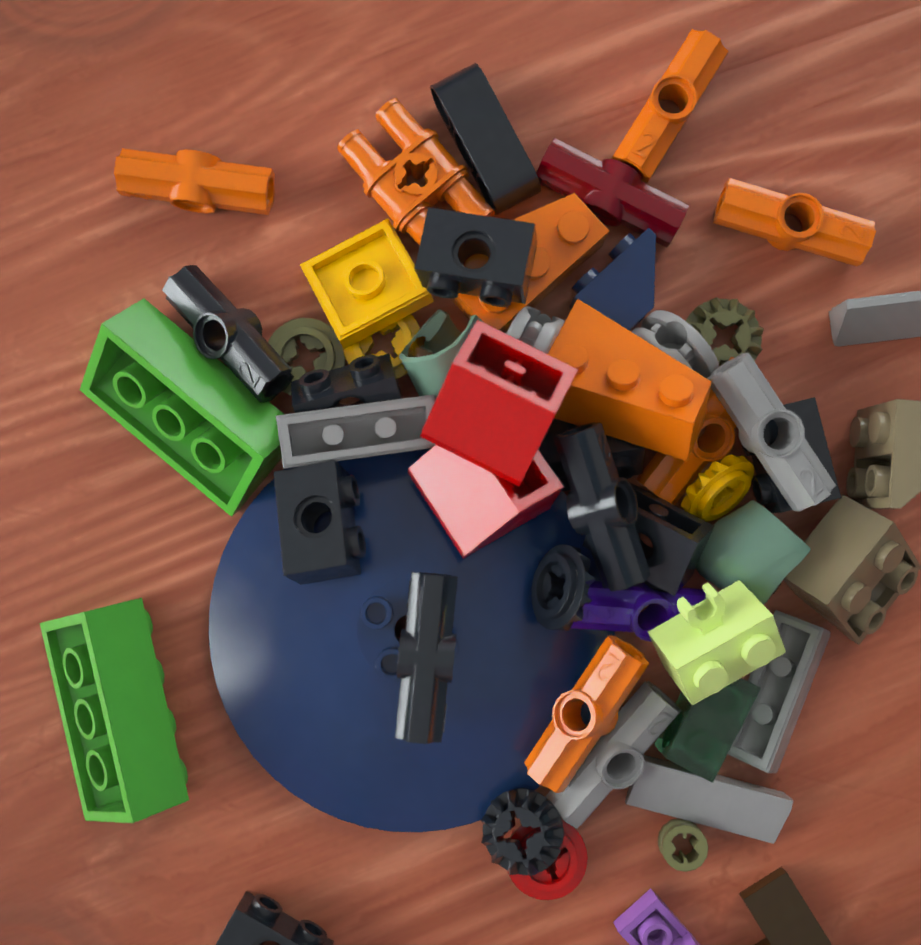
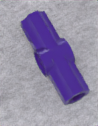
M594 581L589 586L588 591L592 601L585 603L583 606V620L573 622L571 628L634 632L641 640L651 642L648 631L680 614L677 607L678 599L684 597L691 606H694L705 600L706 594L703 589L681 588L673 596L666 591L654 590L644 582L633 585L628 589L610 592L608 588H603L601 581ZM648 605V607L640 613V611Z

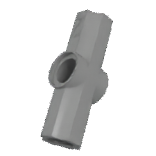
M742 353L714 370L707 379L712 382L711 389L739 429L741 444L749 452L757 456L791 509L800 512L805 508L816 506L830 496V492L836 484L805 439V428L801 419L795 413L786 410L749 353ZM773 419L778 427V436L768 446L763 438V431L766 424Z
M645 681L618 712V721L615 728L608 735L599 738L565 791L555 793L550 790L545 796L556 807L562 819L573 827L578 828L613 789H624L638 781L645 768L643 754L677 717L681 709L650 681Z

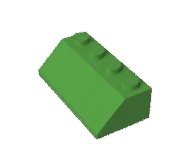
M145 298L101 324L80 391L232 517L282 459L276 415H284V413L269 401L260 403L227 366L218 359H210L202 355L195 346L194 339Z
M142 598L40 623L85 821L135 823L189 801L186 788L188 773L184 762L179 758L174 736L176 722L172 712L167 707L163 690L164 671L161 663L156 659L151 638L153 624L149 613L144 608Z

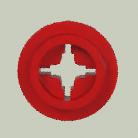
M563 820V845L557 859L554 861L556 874L552 875L549 868L533 876L509 874L514 885L521 892L532 898L555 900L564 897L580 884L585 875L588 857L584 840L572 825ZM521 825L518 829L512 831L510 839H519L522 847L526 849V840L534 835L535 832L541 830V828L523 827Z

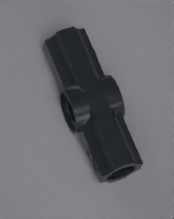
M197 265L184 266L179 272L168 278L162 291L167 295L166 299L193 328L195 346L202 355L210 359L220 358L260 403L272 401L279 393L287 389L294 378L291 374L292 368L262 337L261 323L255 313L245 308L236 309Z
M592 422L561 432L553 438L571 489L566 501L568 518L578 534L586 535L603 588H608L610 592L619 591L645 582L651 574L635 528L638 516L636 494L627 479L619 478L602 423Z
M411 572L406 629L401 631L397 664V678H401L395 738L420 744L442 743L447 708V683H452L456 634H452L458 576Z

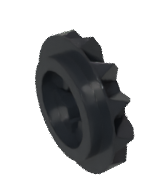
M566 544L553 547L542 558L534 574L531 590L532 607L538 622L547 629L569 631L573 622L583 620L584 604L592 601L588 595L589 586L595 580L594 577L588 574L591 559L582 555L578 547Z
M517 788L502 793L491 801V805L481 819L483 823L481 843L487 847L492 863L499 864L508 870L510 875L533 876L553 864L562 849L564 828L560 814L548 798L534 790ZM515 817L517 819L520 818L523 827L541 828V830H538L526 840V849L522 847L519 839L511 840L510 837L504 838V835L515 827Z

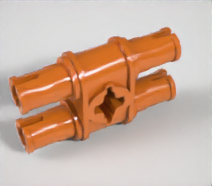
M397 98L386 102L376 114V121L402 149V152L393 160L385 161L359 129L347 134L337 146L338 152L364 181L362 187L364 188L365 195L368 198L373 197L394 221L393 227L397 231L402 233L408 232L419 246L428 207L432 208L439 201L446 200L456 212L493 217L495 214V210L468 181L470 176L468 168L464 164L459 165L439 142L438 133L430 128L424 130ZM412 175L418 180L425 176V186L420 187L415 182L408 186L407 177Z

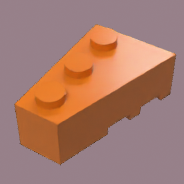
M575 193L513 219L515 221L535 223L537 249L526 303L511 302V305L508 307H497L482 302L479 296L459 293L457 298H450L469 320L472 315H477L484 323L506 333L522 308L526 306L534 308L602 247L609 230ZM483 254L472 255L466 259L463 266L469 269L481 268L488 262L489 257Z
M577 298L548 352V355L578 369L554 418L577 426L601 422L605 435L688 461L705 422L712 382Z

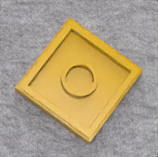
M388 218L300 264L344 349L434 302L432 294L427 291V288L422 287L415 271V264Z

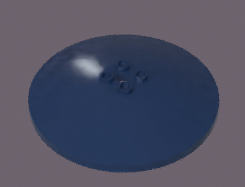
M431 448L337 461L350 475L355 476L360 492V505L354 507L356 526H360L364 534L366 556L360 558L361 574L303 585L283 576L275 482L273 479L248 506L234 528L220 559L209 607V646L216 686L226 713L237 734L253 757L276 781L312 807L346 822L390 832L419 833L446 830L472 824L483 818L488 807L491 805V801L502 793L517 788L534 791L541 785L527 774L528 770L524 762L552 721V711L556 699L562 693L573 689L608 635L615 636V631L575 628H570L569 631L550 630L543 627L534 614L531 595L534 574L545 554L557 545L566 544L580 548L581 554L591 559L588 574L595 578L594 581H601L591 550L582 546L586 535L578 534L569 521L566 502L567 495L561 491L550 509L463 559L407 473L408 468ZM325 512L317 518L314 524L315 533L323 532L328 528L332 520L331 512ZM411 572L458 576L452 634H456L452 683H447V708L442 743H410L395 738L401 678H397L400 639L396 634L395 626L399 618L407 615ZM584 702L581 708V717L585 725L588 726L591 712L588 705Z

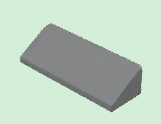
M921 291L847 299L829 311L832 341L838 347L921 337Z
M433 394L276 415L283 469L332 460L342 461L432 448L436 444L420 437L434 405L435 396Z
M775 610L773 617L786 653L751 672L721 749L722 752L766 773H777L831 635L830 631Z
M643 755L645 760L644 772L638 781L629 786L625 800L627 805L772 844L775 843L785 824L794 801L786 793L647 755Z

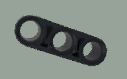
M474 63L430 86L433 100L484 199L495 210V215L541 192L537 173L478 64Z

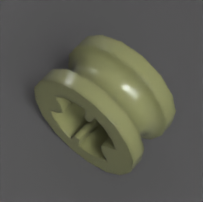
M676 818L665 823L659 831L657 841L659 850L671 867L678 871L688 872L697 869L704 863L708 854V843L706 837L695 823ZM687 833L692 834L689 839L693 846L692 851L684 855L682 850H679V855H674L676 847L672 842L673 838L681 834L686 839Z

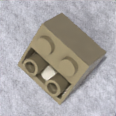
M895 399L857 410V417L853 419L849 433L850 444L852 447H855L854 467L849 470L847 475V495L852 500L869 509H901L921 492V401Z
M842 494L841 498L838 499L804 541L810 547V552L784 578V581L795 595L850 640L860 645L868 634H873L881 627L886 617V611L896 598L907 593L913 587L921 565L893 521Z

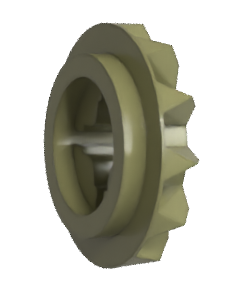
M716 297L697 306L686 320L702 335L709 345L713 343L712 340L717 335L713 329L715 325L722 330L728 326L737 325L738 328L731 337V342L734 345L733 349L726 344L712 349L717 357L719 366L727 362L731 356L736 358L742 353H749L755 361L763 350L761 342L764 329L759 326L755 317V310L746 308L739 303L738 299L729 300Z
M298 318L281 325L268 341L288 365L293 364V361L299 358L298 340L310 352L326 350V352L319 354L320 357L313 361L314 370L324 369L329 371L346 365L343 346L334 330L326 323L317 319ZM290 366L292 368L291 374L294 376L292 381L300 379L301 376L307 373L302 366ZM290 383L283 392L292 396Z

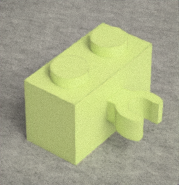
M740 580L719 592L711 584H704L705 600L691 606L684 597H681L677 601L680 614L648 631L663 667L692 706L786 653L772 613Z

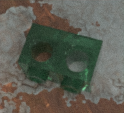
M740 678L693 706L681 691L676 701V705L681 709V712L657 738L654 744L655 747L666 759L713 783L761 688L744 678Z

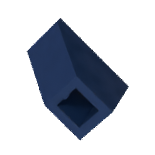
M648 228L637 239L631 233L625 236L609 252L608 255L613 261L599 273L593 267L575 283L572 289L577 295L574 296L569 308L572 309L578 298L631 331L654 308L656 234Z

